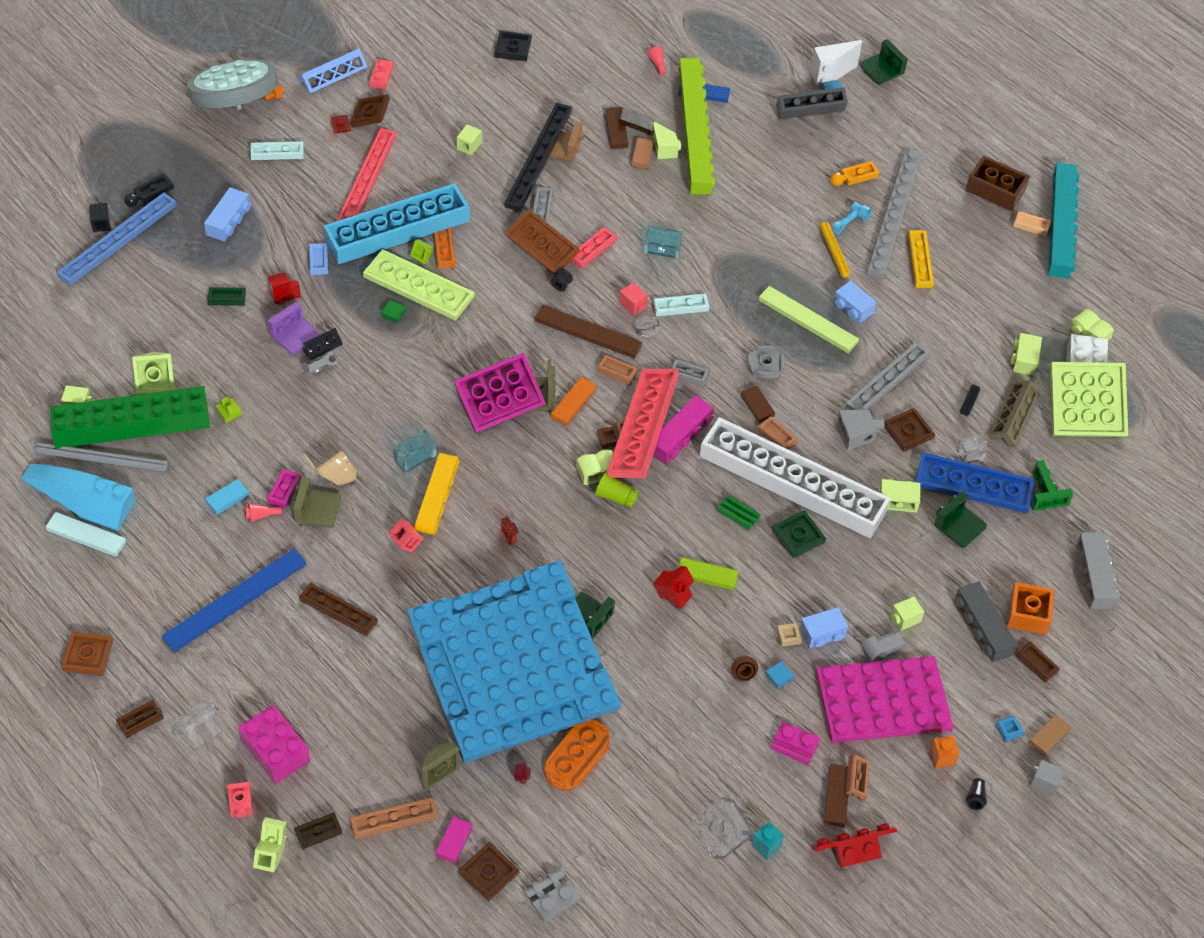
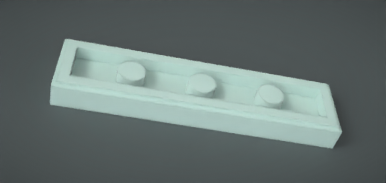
M57 512L54 513L46 525V531L115 557L118 556L126 543V538Z

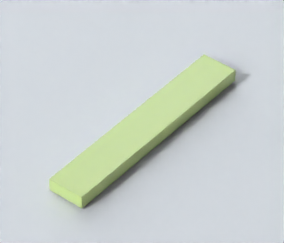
M770 286L759 296L758 301L848 354L859 341V338Z

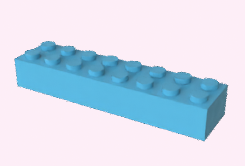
M454 183L324 225V238L339 265L381 251L382 249L384 250L433 234L435 231L439 232L448 229V227L469 222V206Z

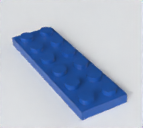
M924 452L921 455L916 483H920V488L957 496L963 491L969 495V500L1022 513H1028L1035 480Z

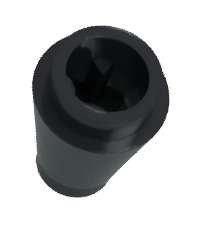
M981 778L973 779L966 797L967 806L972 810H982L987 804L985 781Z

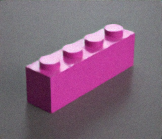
M695 396L661 429L653 456L665 464L671 459L674 460L682 448H686L694 436H698L702 428L712 422L714 407L698 396Z

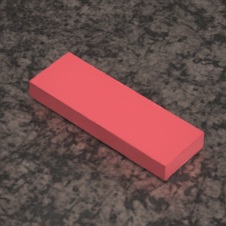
M603 227L579 247L580 252L571 262L580 269L584 268L617 240V236Z

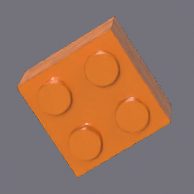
M1015 582L1010 594L1007 628L1047 635L1052 622L1055 590Z

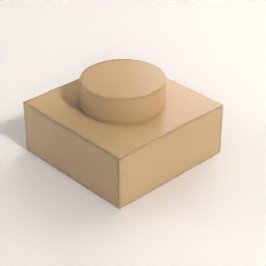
M797 623L777 626L781 647L801 644L802 639Z

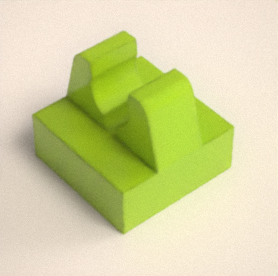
M417 239L414 241L410 257L426 264L432 256L434 248Z
M226 397L221 400L219 405L215 406L216 411L225 423L242 415V410L233 398L229 399Z

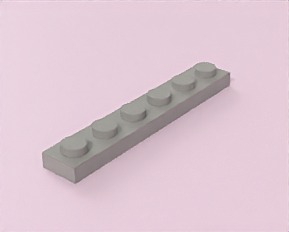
M915 342L849 399L845 407L849 410H869L930 355V351L918 342Z

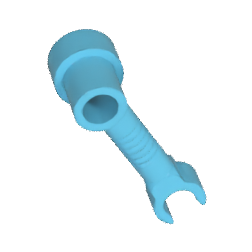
M854 202L850 208L852 212L842 220L833 224L835 229L832 232L839 235L855 217L864 221L867 220L872 209L866 205L862 206Z

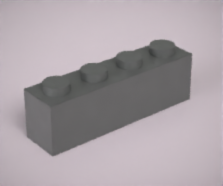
M845 87L779 96L776 107L780 120L844 111L848 100Z
M980 581L958 588L955 603L958 608H961L967 624H970L975 638L982 644L985 655L989 656L992 663L1013 656L1017 644Z

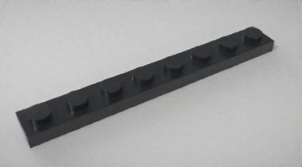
M560 103L555 104L504 202L505 208L522 211L572 113V106Z

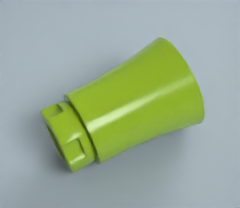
M606 471L598 484L595 496L632 508L640 492L617 478L608 477Z

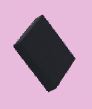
M499 31L494 58L527 62L532 35Z

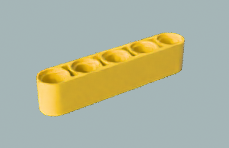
M439 453L416 520L415 529L417 532L430 535L436 534L457 472L459 457Z

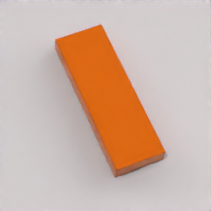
M451 227L439 232L435 231L434 240L438 268L456 267Z
M580 377L553 410L551 418L567 426L597 389V385Z

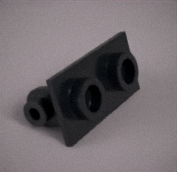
M333 328L304 342L303 352L305 355L308 354L310 360L343 345L336 328Z

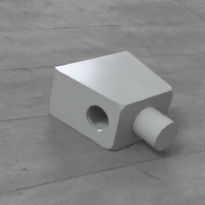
M867 409L840 410L838 414L837 424L847 450L873 442L876 438L877 430L884 429L885 427L883 418L873 419L870 411Z

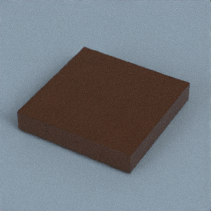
M385 94L358 99L350 121L351 126L358 127L381 123L390 101L389 95Z
M915 408L884 421V428L903 452L935 437V433Z
M490 842L458 870V874L488 902L520 873V870Z

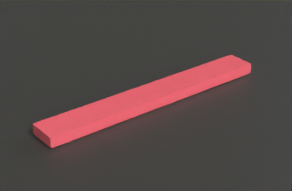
M379 129L336 221L361 214L396 138V131Z

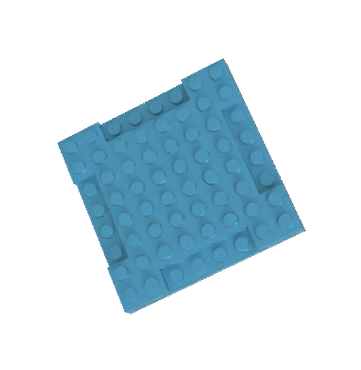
M561 560L525 571L522 576L448 600L446 597L407 610L409 623L453 739L459 748L463 764L620 710L621 703L607 669L602 665Z

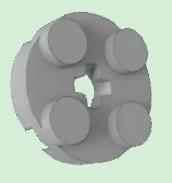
M762 345L753 352L751 351L748 356V368L753 377L777 379L784 369V355L777 352L775 347ZM764 360H768V363L770 364H764L763 362Z

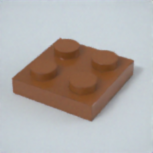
M72 632L61 666L62 671L103 676L112 648L113 637Z

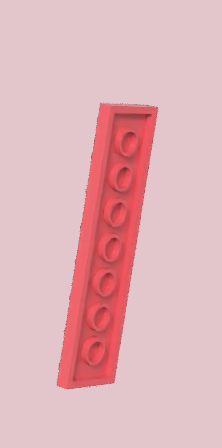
M642 369L607 470L608 477L646 478L679 377L678 369Z

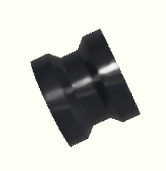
M561 268L557 271L556 276H553L551 279V285L558 291H565L568 284L573 281V276L569 271Z

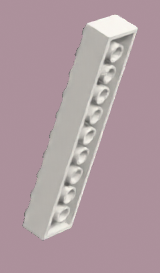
M720 417L701 443V458L870 539L888 510L891 498Z

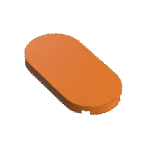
M589 720L573 726L545 761L544 775L548 783L560 790H571L578 787L610 746V735L607 727L597 720Z

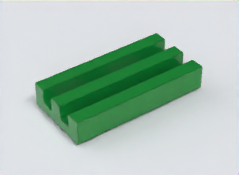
M729 495L717 507V512L748 530L760 518V513Z

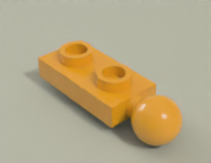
M873 161L841 169V174L834 173L831 175L830 182L833 186H840L845 181L849 186L878 178L880 172Z

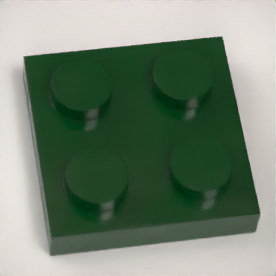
M805 510L772 526V531L792 558L826 542V537Z

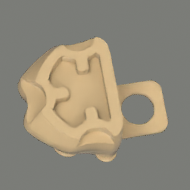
M342 450L317 468L304 453V456L314 470L337 486L353 482L356 479L357 471Z

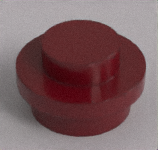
M522 762L515 766L514 778L515 781L525 784L530 779L531 770L530 767H527L526 763Z

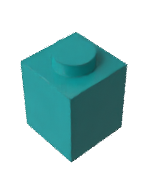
M769 821L754 834L752 846L767 860L782 847L784 835Z

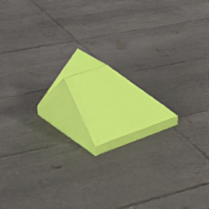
M151 352L132 357L136 394L175 390L171 353Z

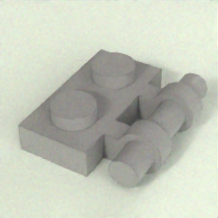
M562 869L548 873L546 878L540 882L535 881L530 885V888L524 891L528 899L534 895L537 897L532 906L544 923L581 901V896L569 880L563 884L559 882V879L565 876ZM552 885L554 889L544 894L542 890Z

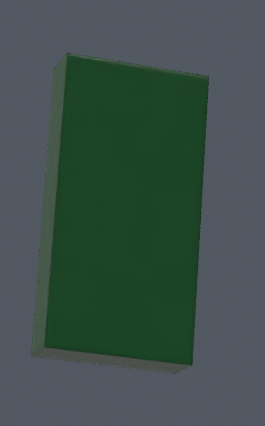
M209 287L208 305L245 306L246 288Z

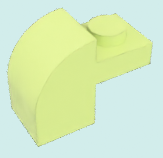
M265 817L262 823L261 840L255 848L253 868L275 872L286 843V822Z

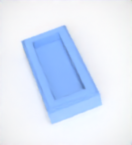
M327 243L309 244L310 275L328 274Z

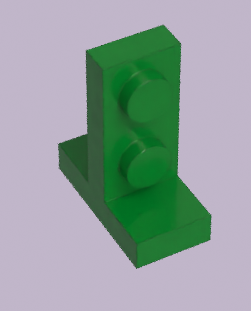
M1044 460L1036 461L1033 474L1041 493L1035 494L1031 503L1033 511L1068 506L1073 497L1071 488L1057 490L1055 482L1051 479L1050 469L1046 467Z

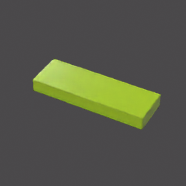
M681 557L679 567L687 566L694 581L734 591L739 571Z

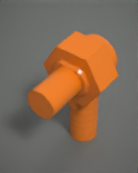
M278 85L271 93L264 96L263 99L267 101L271 98L277 100L283 97L284 90L282 86Z

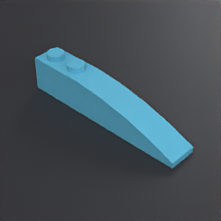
M31 463L21 478L22 481L39 492L47 494L53 501L62 504L65 509L76 513L82 520L117 532L136 502L134 491L131 487L64 467Z

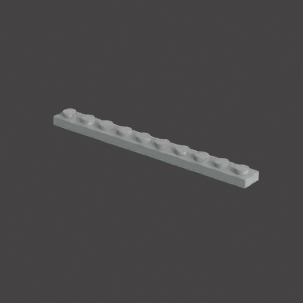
M910 149L905 151L868 268L867 275L880 279L885 278L922 158V152Z

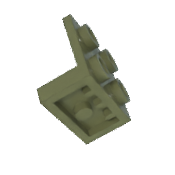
M551 359L547 360V377H535L546 405L531 411H551V404H555L556 381L555 378H552L555 377V366L551 365Z

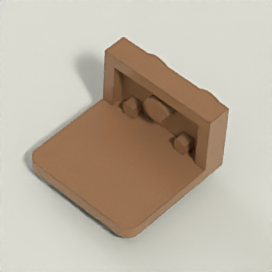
M575 122L572 133L561 132L549 157L574 161L576 152L579 153L580 140L583 141L585 131L582 130V123Z

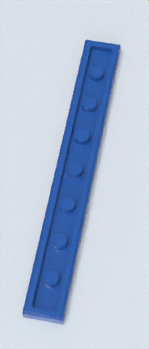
M292 549L163 634L162 640L175 653L306 566V561L295 549Z

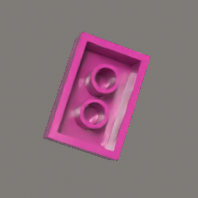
M274 705L238 726L241 741L275 784L310 762L308 747Z

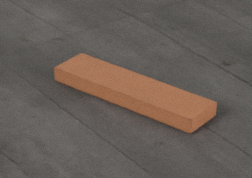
M430 797L350 817V824L354 839L356 840L438 819V812L434 798Z

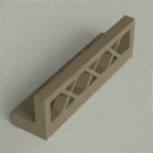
M1031 380L1012 383L988 434L990 439L1004 438L1009 447L1016 446L1039 395V391Z

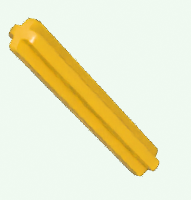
M820 223L819 228L842 278L849 277L850 270L829 223Z

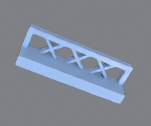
M357 49L297 76L299 83L304 82L310 94L368 66L360 49ZM354 58H359L361 67L357 68L351 65ZM342 64L347 67L345 74L337 72L339 65ZM325 71L333 73L330 81L323 79ZM312 77L318 79L317 87L311 88L308 79Z

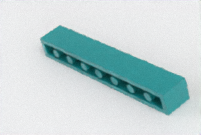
M1057 162L1053 173L1048 276L1069 279L1071 272L1075 271L1076 262L1073 259H1075L1077 251L1074 248L1077 242V236L1074 233H1076L1078 223L1075 222L1078 210L1075 209L1079 201V197H1076L1079 192V185L1077 183L1080 173L1077 172V165Z

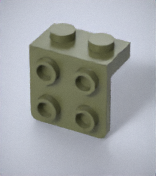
M302 477L301 484H297L296 500H293L291 504V511L294 512L295 522L329 528L333 527L340 506L341 495L311 489L310 478Z

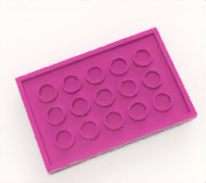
M935 656L816 668V676L831 743L952 731L953 729Z

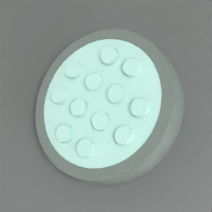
M244 59L225 62L204 69L192 76L187 83L188 94L192 103L199 107L224 108L235 106L236 110H241L242 104L252 102L271 93L278 86V74L274 64L266 60Z

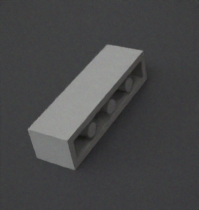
M1081 532L1077 541V548L1090 609H1113L1116 602L1119 601L1120 594L1115 586L1116 575L1112 572L1111 568L1112 557L1108 554L1109 542L1105 540L1104 532Z

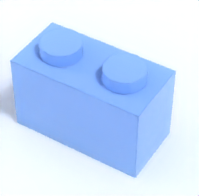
M849 281L835 292L833 303L858 324L874 314L876 301L852 281Z
M839 607L802 618L799 629L808 647L812 648L815 646L821 647L831 641L842 640L846 637L848 625Z

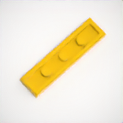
M909 230L908 240L915 288H933L934 281L927 233L925 230Z

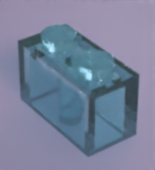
M648 225L643 253L678 259L683 231Z
M426 430L393 447L394 462L404 473L411 471L437 455L436 441Z

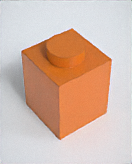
M954 735L933 739L930 754L935 768L955 766L959 751Z

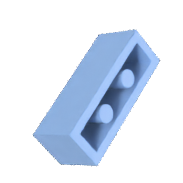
M230 187L204 222L206 235L225 242L233 234L236 225L240 224L243 215L250 210L249 194Z

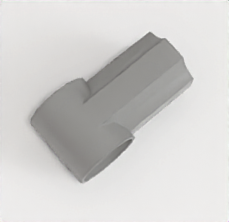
M893 631L879 638L876 636L870 637L862 643L861 647L870 661L876 662L883 660L887 654L903 648L905 643L901 633Z

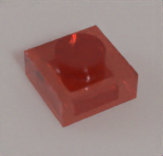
M348 114L331 117L334 134L351 131Z
M508 516L502 518L501 532L509 545L515 543L518 533L516 524L511 522Z

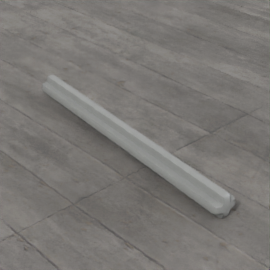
M37 442L35 446L36 453L164 472L168 469L167 460L70 446L55 449L54 444Z

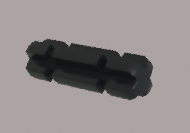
M971 385L962 404L961 414L965 416L970 414L980 392L979 386Z

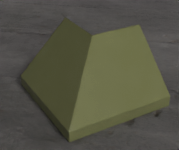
M444 741L427 752L422 766V788L424 791H427L460 769L459 748Z

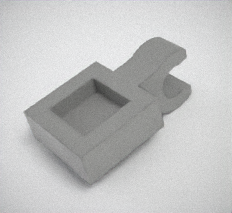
M328 351L321 357H316L303 363L302 367L304 371L313 374L321 371L324 365L334 366L338 362L337 360L329 361V356L333 355L334 352Z

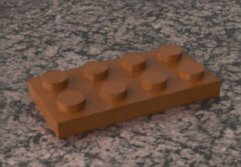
M530 209L505 232L508 239L555 276L559 269H563L580 252L576 245Z

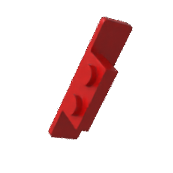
M889 823L877 825V829L869 831V828L857 830V834L850 836L849 833L836 835L837 839L834 840L822 838L816 840V844L811 845V850L820 851L835 847L839 867L855 865L882 858L878 836L897 832L896 827L889 826Z

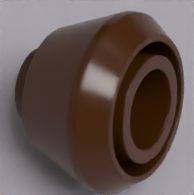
M746 655L736 657L731 666L732 676L740 682L752 680L758 672L756 660Z

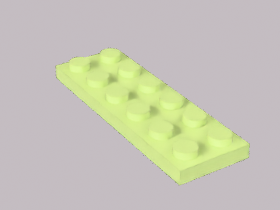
M383 249L363 272L364 278L455 321L475 297V292Z

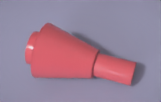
M654 46L648 51L647 55L658 68L659 74L663 76L666 74L663 48Z
M248 503V507L244 509L245 519L253 522L269 515H281L282 509L281 507H268Z

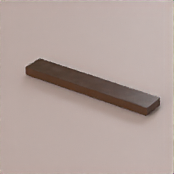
M545 305L541 306L535 316V322L634 359L642 347V342Z

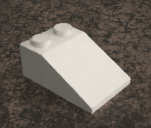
M858 40L814 48L810 73L816 86L823 85L824 82L836 81L858 66L862 41Z

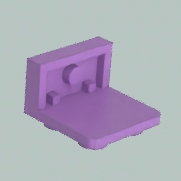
M298 302L287 306L283 311L268 319L269 334L291 355L301 351L304 348V342L320 335L303 318L302 306Z

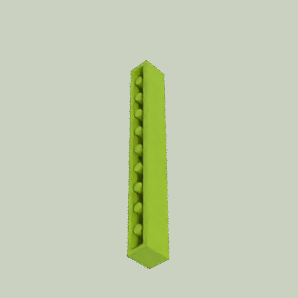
M680 58L679 63L690 195H710L712 187H715V177H712L714 165L710 164L712 162V151H709L711 149V139H708V136H710V126H707L709 116L705 114V111H707V101H704L706 99V89H703L705 87V77H702L704 66L700 64V58Z

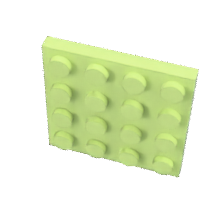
M1050 363L1052 436H1128L1126 363Z

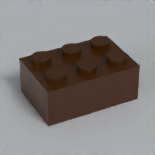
M983 155L970 174L965 191L1013 211L1026 191L1030 176Z

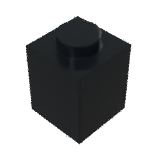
M90 204V221L93 232L110 231L111 223L108 204Z

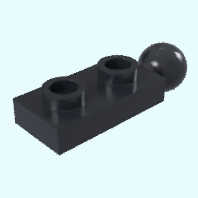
M163 173L134 188V194H127L124 197V203L128 207H135L139 200L145 204L157 198L163 192L166 193L174 189V185Z

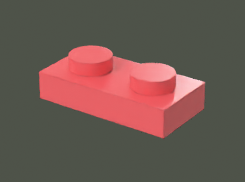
M377 59L369 82L370 87L387 88L394 67V61Z

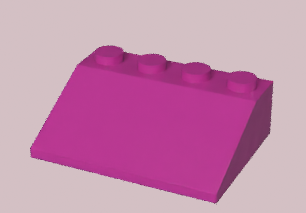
M524 353L454 381L459 398L476 433L546 405Z

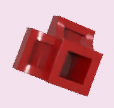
M285 272L267 276L268 288L274 304L301 298L298 280H289Z
M680 566L673 571L663 570L653 583V586L660 598L671 601L677 608H683L693 595L689 587L694 582V579L687 566Z

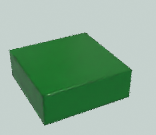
M390 300L381 311V316L397 323L406 312V307Z

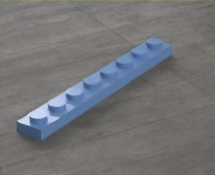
M163 192L57 271L58 278L71 286L177 206L176 201Z

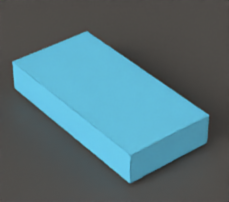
M237 479L205 498V501L214 513L218 515L248 497L249 491Z

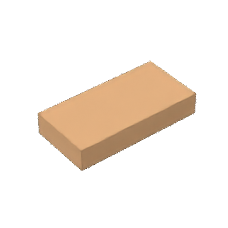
M1018 211L1013 227L1046 237L1051 220Z

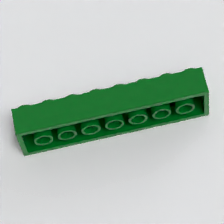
M205 386L50 406L51 434L55 449L63 446L73 447L210 428Z

